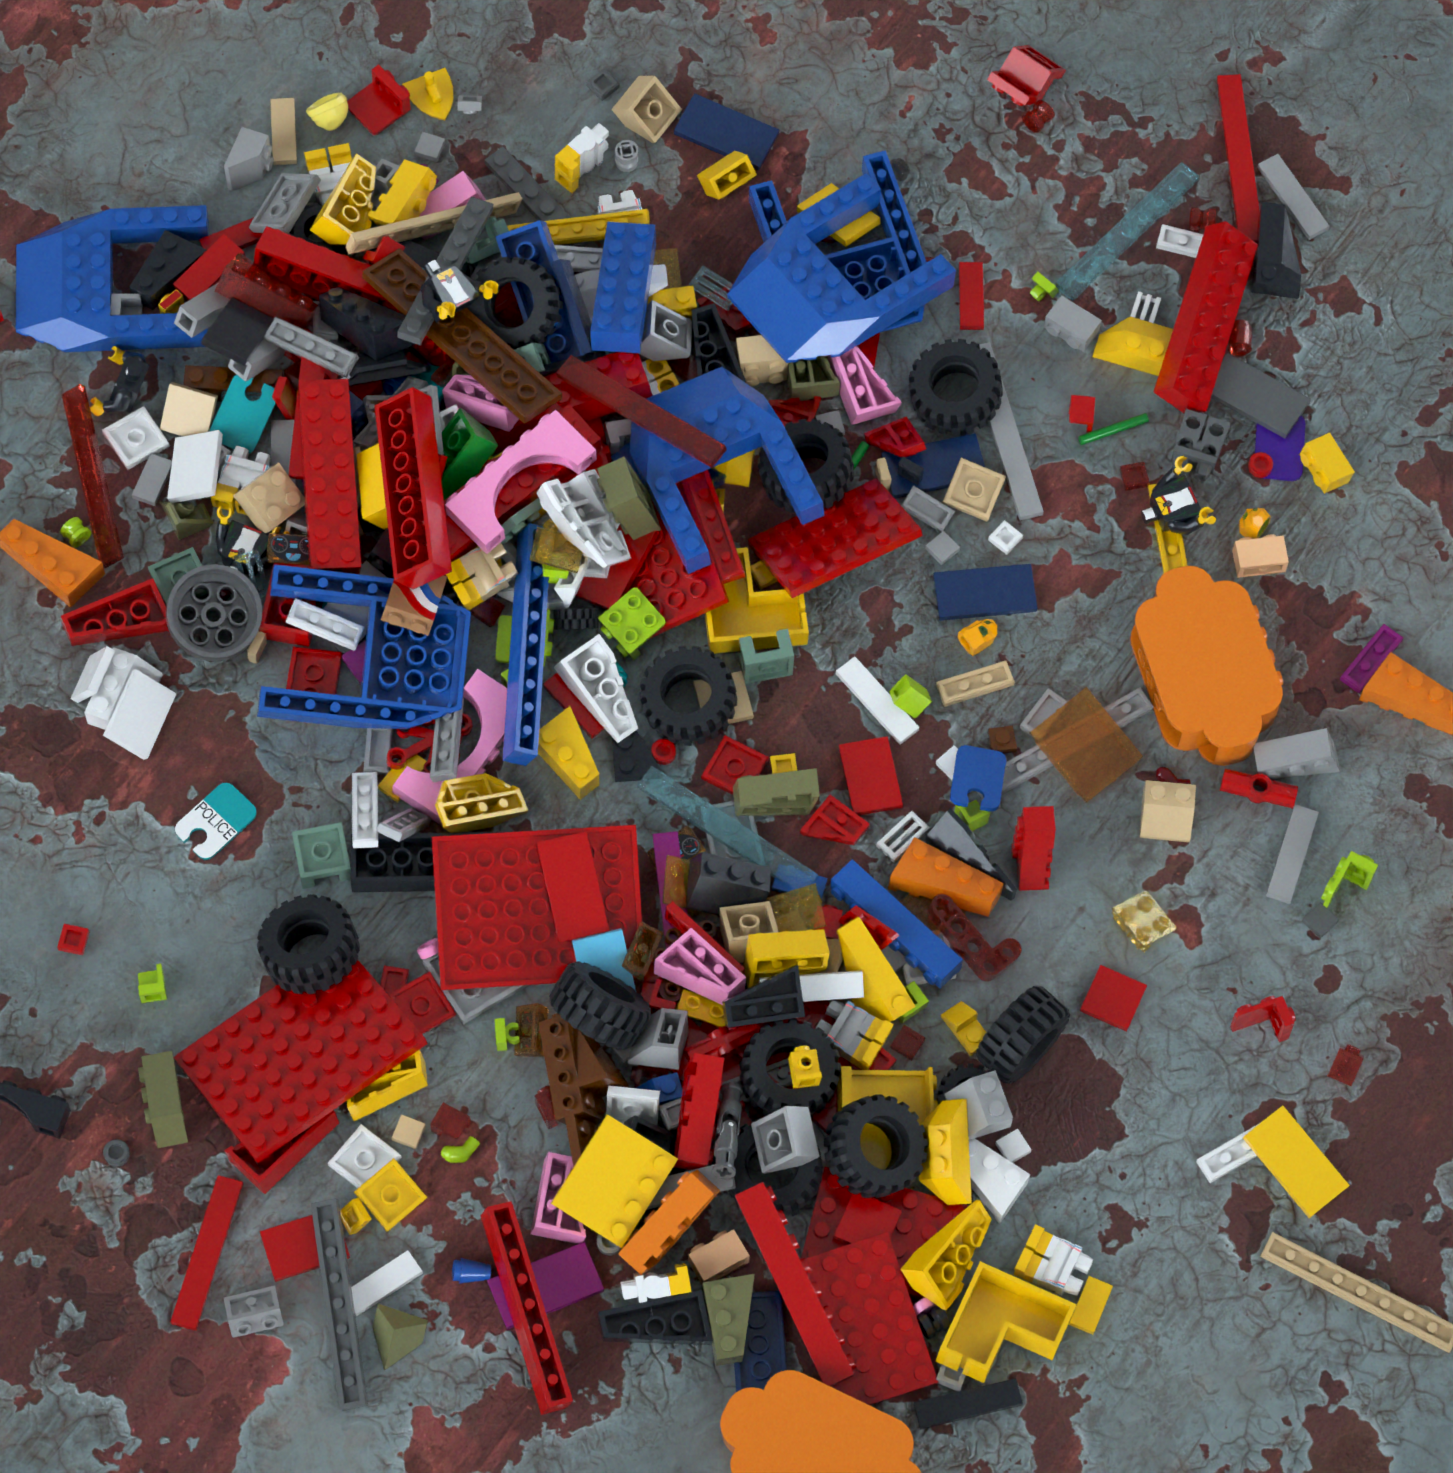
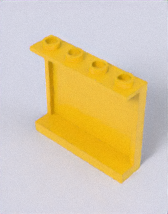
M841 1066L837 1084L838 1111H841L842 1107L866 1096L871 1097L875 1094H882L884 1097L892 1096L897 1098V1103L904 1102L909 1105L908 1111L910 1113L915 1111L919 1117L917 1122L920 1125L938 1106L937 1100H934L933 1091L937 1088V1077L933 1075V1067H928L926 1071L851 1070V1066ZM866 1123L860 1135V1146L863 1155L873 1166L885 1170L891 1160L890 1141L879 1127Z

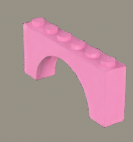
M555 410L551 414L544 415L533 430L529 429L524 432L520 437V441L514 446H508L498 460L489 462L483 469V473L477 478L472 477L465 484V488L462 491L452 494L445 504L446 513L488 554L505 539L504 529L495 516V503L500 490L513 475L524 468L540 463L563 465L579 475L597 460L596 449Z
M479 669L475 671L465 685L463 697L474 707L479 717L481 735L477 746L470 756L458 765L457 778L484 774L486 772V769H484L488 761L492 763L500 752L498 747L504 742L507 688ZM407 766L394 783L392 793L442 826L435 803L443 781L432 782L430 773L420 772Z

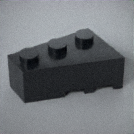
M165 230L129 286L130 293L140 294L143 306L154 310L159 306L158 304L166 294H171L175 291L173 283L207 249Z
M793 965L723 1000L725 1027L805 1017L798 965Z

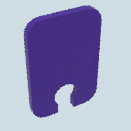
M1302 416L1286 439L1256 424L1255 453H1266L1273 460L1271 473L1263 479L1297 481L1301 478L1303 463L1299 454L1304 447L1306 424Z

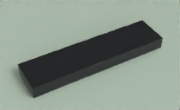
M1015 1378L917 1401L913 1405L921 1430L1022 1406L1023 1402Z

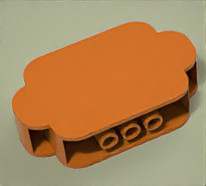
M1183 566L1171 569L1160 577L1157 582L1155 597L1142 603L1136 612L1135 625L1131 631L1130 642L1165 741L1173 748L1182 751L1198 749L1201 756L1214 765L1227 766L1246 760L1253 753V746L1257 743L1259 734L1273 724L1283 696V678L1280 671L1275 669L1273 650L1268 649L1266 644L1267 633L1264 627H1260L1258 608L1252 604L1245 588L1233 581L1223 580L1214 582L1205 570L1196 566Z
M785 1370L775 1374L769 1379L764 1390L755 1387L739 1390L729 1399L721 1416L722 1438L726 1447L733 1453L730 1462L731 1473H921L920 1469L911 1462L914 1441L912 1433L905 1423L799 1371Z

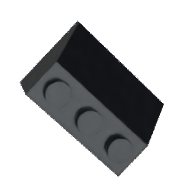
M701 852L690 860L686 908L720 916L721 907L766 902L770 892L771 868Z

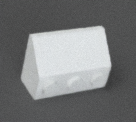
M114 647L115 653L96 694L92 695L84 712L88 724L104 730L107 728L132 670L137 669L158 683L163 675L162 672L137 655Z

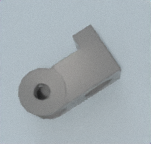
M632 418L605 423L606 445L609 446L611 454L619 452V447L630 443Z

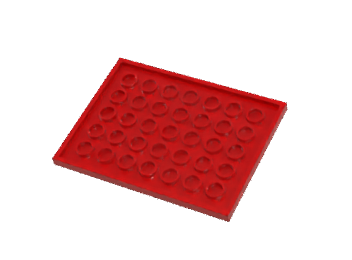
M636 825L432 837L440 989L455 990L557 983L567 965L576 962L572 940L559 943L536 843L587 831L609 931L622 929L628 952L637 929L642 927ZM645 966L637 972H632L633 978H645Z
M358 959L355 965H351L352 970L348 976L344 975L339 984H332L329 986L330 989L326 991L321 989L317 990L315 994H307V992L297 994L293 993L292 989L286 991L280 985H276L174 1056L177 1065L257 1163L428 1044L426 1038Z

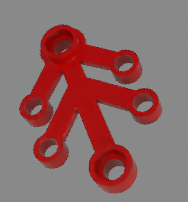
M464 713L462 715V725H464V728L461 729L460 744L462 737L469 735L473 727L471 718ZM435 720L421 724V726L428 727L431 724H435ZM418 726L408 729V732H402L400 729H397V735L400 738L415 736L423 738V740L404 750L399 747L391 748L387 753V765L395 770L401 769L405 766L406 760L431 747L428 761L425 762L423 772L430 773L427 767L431 766L434 730ZM398 758L401 760V762L394 763L392 762V759Z

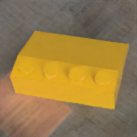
M607 1114L551 1204L608 1241L623 1248L678 1158Z

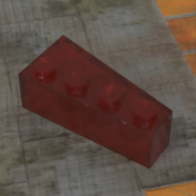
M240 252L225 267L215 288V292L228 299L233 297L272 318L277 317L305 331L308 329L318 307L311 298L302 295Z

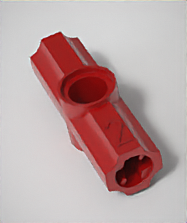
M1225 768L1220 791L1247 797L1253 803L1268 802L1293 809L1298 786L1270 780L1265 774L1250 775ZM1253 786H1262L1265 791L1258 792Z
M757 1023L729 1028L725 1026L712 1031L707 1038L684 1048L685 1058L689 1062L693 1053L723 1057L724 1059L729 1058L738 1052L739 1048L749 1044L751 1037L755 1033L760 1032V1026Z

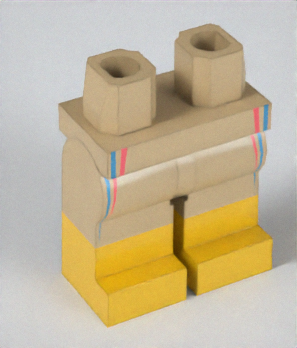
M499 543L488 554L478 547L451 562L452 572L446 574L463 606L468 611L502 589L509 587L508 581L519 574L512 561L501 567L497 564V560L507 555L502 543Z

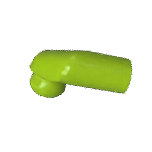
M470 1136L463 1146H444L441 1156L450 1163H464L470 1158L480 1143Z

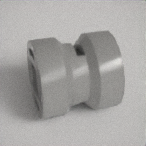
M622 140L615 147V165L620 171L630 172L637 168L638 146L631 140Z

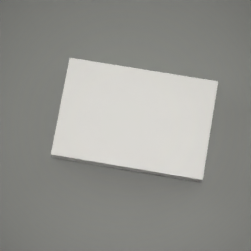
M220 430L175 438L167 497L170 503L215 496L223 437Z
M137 669L132 670L103 736L143 760L148 759L176 693Z

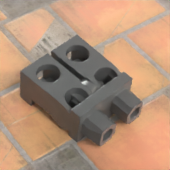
M1186 409L1171 458L1173 461L1172 467H1175V461L1178 457H1187L1182 463V468L1188 463L1192 464V467L1196 468L1193 477L1206 481L1209 474L1214 471L1231 423L1210 416L1201 440L1200 436L1207 415Z

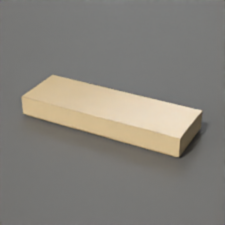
M294 98L270 99L273 165L297 164Z
M1002 661L936 682V687L942 703L946 707L1014 686L1015 681L1007 661Z

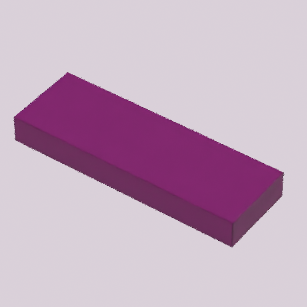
M1383 624L1342 674L1340 681L1360 694L1388 654L1396 650L1404 637Z

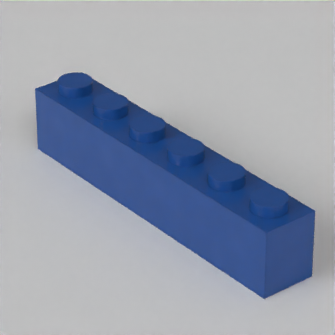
M853 859L831 879V893L837 900H843L849 905L850 910L857 905L898 933L899 936L888 946L893 951L898 950L903 954L908 965L912 968L917 967L929 984H935L941 989L961 970L963 959Z

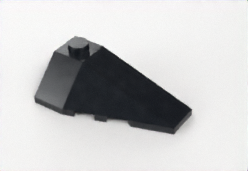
M1261 202L1257 234L1258 248L1254 261L1251 292L1299 299L1301 271L1286 206L1284 204Z

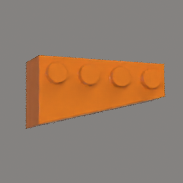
M13 519L0 531V548L70 608L105 575L101 561L16 519Z
M1390 652L1363 688L1359 700L1366 703L1368 701L1379 705V708L1387 711L1389 709L1403 714L1405 718L1411 720L1414 718L1424 722L1429 727L1453 735V692Z
M914 837L890 876L888 890L895 892L901 890L908 892L913 897L919 898V896L934 899L935 903L956 905L958 909L989 917L1001 896L1004 883Z
M699 1170L691 1173L687 1171L677 1181L679 1187L674 1192L669 1191L660 1201L661 1207L657 1211L653 1210L646 1217L640 1230L637 1229L628 1238V1243L618 1253L640 1275L653 1269L720 1192Z

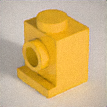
M809 1046L796 1047L788 1058L793 1089L819 1086L822 1074L819 1068L817 1050H810ZM802 1062H810V1065L804 1066Z

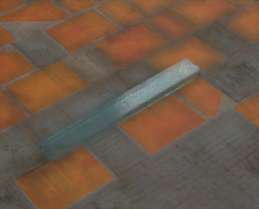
M1183 162L1176 166L1055 283L1057 289L1074 301L1199 180V175Z
M651 766L638 783V789L753 864L770 867L772 877L803 897L818 878L817 873L655 767Z

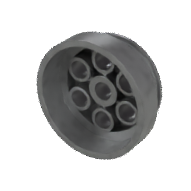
M218 564L203 565L187 572L174 585L166 606L167 626L177 645L191 656L206 661L230 659L243 652L258 633L262 621L261 599L254 584L238 570ZM197 589H203L207 592L208 597L204 600H199L195 597L194 592ZM227 590L231 592L233 599L223 601L219 593ZM189 609L194 613L195 618L189 621L182 618L181 612ZM208 611L217 612L219 620L216 622L209 621L206 613ZM240 612L244 616V621L242 623H235L231 619V614ZM196 631L203 632L206 635V640L204 642H196L193 639V633ZM222 632L229 634L231 642L227 644L221 643L218 640V634Z

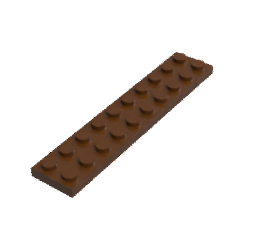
M400 248L362 271V278L404 315H407L420 291V287L428 276L425 270ZM467 308L455 313L454 317L449 316L437 323L434 320L426 336L524 424L562 399V393Z

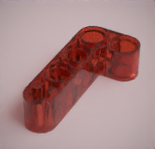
M939 894L929 904L927 914L931 921L981 980H994L1012 966L1021 955V945L1013 938H1007L992 948L948 895ZM941 906H943V907L945 908V910H940V911H938V910L936 909V907H941ZM949 915H951V917H950V918L948 919V921L946 922V921H945V918H948ZM951 924H959L962 932L957 933L953 931ZM967 944H975L978 947V952H971ZM1003 948H1010L1014 956H1006L1003 953ZM983 963H991L995 971L988 972L985 970Z

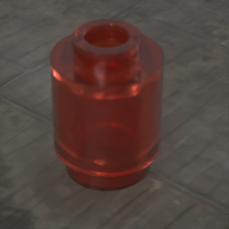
M1243 319L1235 320L1228 341V351L1236 357H1243L1252 351V327L1248 321Z

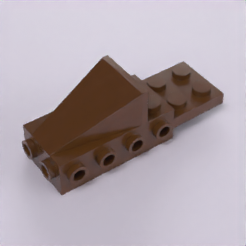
M556 1013L552 1015L551 1019L538 1023L555 1120L565 1124L567 1127L574 1167L597 1131V1124L602 1123L605 1118L606 1104L602 1097L607 1096L608 1086L629 1088V1085L597 1041L572 1027L569 1022L561 1018L560 1014Z

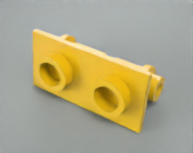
M683 989L676 1010L687 1011L688 1016L713 1024L717 1028L725 1026L723 1006Z

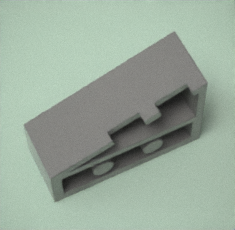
M1327 728L1259 742L1253 746L1257 771L1259 774L1267 775L1270 780L1283 777L1340 772L1336 745Z

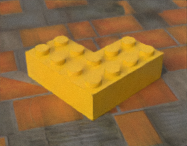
M748 547L736 548L746 577L723 584L729 602L704 614L709 650L714 652V654L741 651L739 638L747 636L752 637L755 650L777 648L779 644L776 632L783 629H788L792 646L807 645L809 630L805 612L804 593L791 598L785 589L753 592Z
M980 1261L939 1349L936 1362L956 1371L961 1367L963 1368L962 1374L984 1383L1004 1339L1053 1361L1077 1304Z

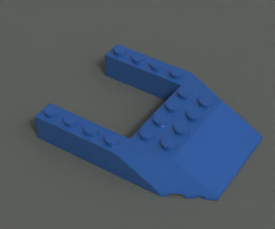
M886 150L863 156L862 161L863 175L867 173L881 188L879 206L876 207V211L881 218V225L886 239L825 255L865 300L927 263ZM772 180L749 186V203L762 240L765 242L787 221ZM925 304L880 332L921 322Z
M867 173L790 218L751 254L727 294L730 301L786 363L798 362L801 359L815 360L818 356L825 355L839 357L951 289L954 285L956 270L940 254L865 300L815 245L879 206L881 188Z
M207 206L107 209L63 222L17 244L16 333L26 337L31 336L43 344L46 342L63 352L113 351V346L121 350L206 347L201 344V341L209 328L191 338L174 324L177 313L111 316V294H113V244L158 242L165 230L188 241H199V239L209 236Z
M724 367L717 368L633 404L630 456L688 574L710 565L711 560L709 550L675 483L754 449L763 448L802 525L825 516L823 501L783 423L765 396Z
M274 564L270 596L369 607L360 697L261 686L257 717L351 728L410 729L441 718L447 713L451 714L461 710L471 612L462 606H458L445 595H441L429 635L416 633L381 620L394 581L393 578Z

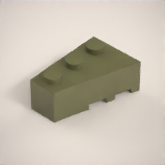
M818 356L815 360L801 359L798 362L788 363L787 380L790 398L806 400L814 399V396L822 398L839 396L840 381L835 377L830 368V363L824 356Z
M817 768L760 776L747 775L738 778L733 786L735 816L809 815L820 797Z
M172 1051L141 1056L143 1067H138L140 1082H145L146 1086L141 1088L143 1103H148L149 1108L144 1109L147 1124L152 1123L157 1148L188 1143Z
M755 1274L704 1282L702 1285L704 1303L713 1339L712 1347L716 1366L742 1362Z

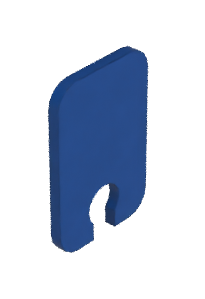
M968 745L959 747L956 753L950 792L951 802L957 806L968 807L969 798L967 794L977 791L984 797L981 801L980 810L996 811L1001 801L1006 756L996 750Z

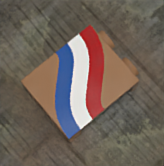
M443 575L415 589L393 581L381 620L416 633L429 635L447 576Z

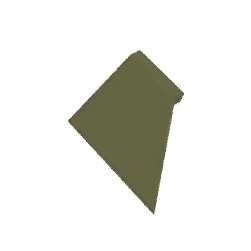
M159 500L179 540L214 524L204 504L200 503L198 506H195L193 503L188 505Z
M378 1304L372 1328L384 1371L423 1343L428 1320Z

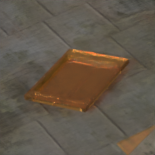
M1087 687L1061 708L1056 709L1055 713L1030 732L1031 736L1035 739V743L1086 803L1111 782L1116 781L1121 774L1143 757Z

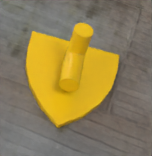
M446 68L434 72L428 71L424 76L402 84L409 91L411 102L420 111L431 117L446 120L454 99L453 85Z

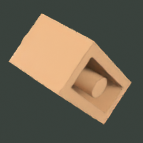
M1270 534L1257 539L1244 537L1234 543L1232 553L1237 578L1286 572L1289 561L1284 535L1276 536Z
M734 1229L730 1232L724 1230L715 1235L712 1242L706 1245L700 1243L690 1250L691 1253L688 1254V1262L703 1285L704 1282L719 1280L748 1264L750 1255Z

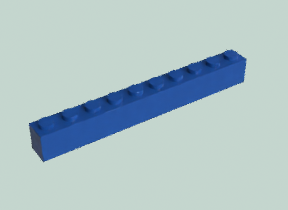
M529 523L517 537L515 568L519 574L515 577L502 760L526 766L538 756L549 577H544L542 574V557L544 552L551 553L552 528Z

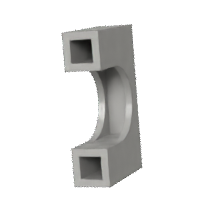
M215 284L181 305L174 324L192 338L211 327L230 299L235 297L219 284ZM263 339L245 366L230 360L228 368L246 382L281 360L286 350Z

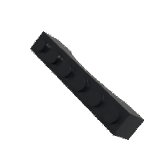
M3 1080L2 1083L0 1082V1101L8 1103L18 1110L30 1122L36 1132L58 1139L61 1138L71 1112L69 1104L64 1098L52 1095L50 1098L33 1088L24 1090L17 1088V1085L13 1082Z

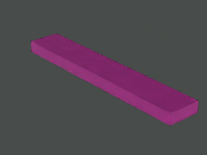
M678 831L652 834L664 940L666 932L670 928H674L665 919L666 906L673 901L687 914ZM669 935L672 940L677 939L676 935ZM665 941V949H667L670 946Z

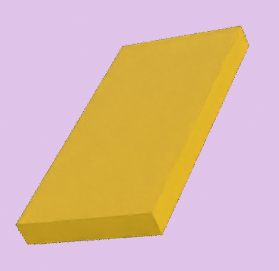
M1284 1106L1277 1109L1243 1137L1249 1147L1308 1218H1311L1350 1186Z

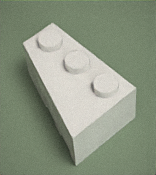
M974 1138L969 1140L971 1188L978 1195L982 1204L986 1205L995 1216L996 1221L1001 1224L1028 1184L1030 1174Z

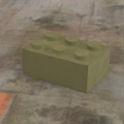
M625 457L597 468L600 476L597 479V483L602 493L605 492L607 497L603 499L606 509L609 513L612 512L616 523H620L625 535L629 533L632 539L635 540L655 530H661L651 497L644 483Z

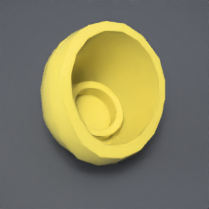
M333 93L324 96L308 107L306 113L317 126L327 131H333L344 122L347 116V97L343 93Z

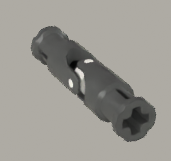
M735 1082L723 1084L720 1090L723 1096L719 1104L717 1135H719V1138L715 1142L714 1156L716 1157V1164L713 1166L712 1173L716 1178L724 1180L733 1178L736 1173L734 1160L737 1158L738 1153L737 1136L740 1131L742 1112L740 1098L743 1096L744 1089Z

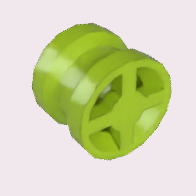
M73 517L68 520L60 530V534L69 539V544L73 548L83 545L92 533L88 527L82 525V520L79 517Z

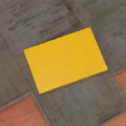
M830 183L797 205V212H802L839 190V188ZM869 211L830 236L847 247L880 225L881 218L872 211Z

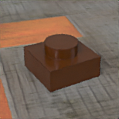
M1013 725L988 729L991 750H996L1003 754L1017 751Z

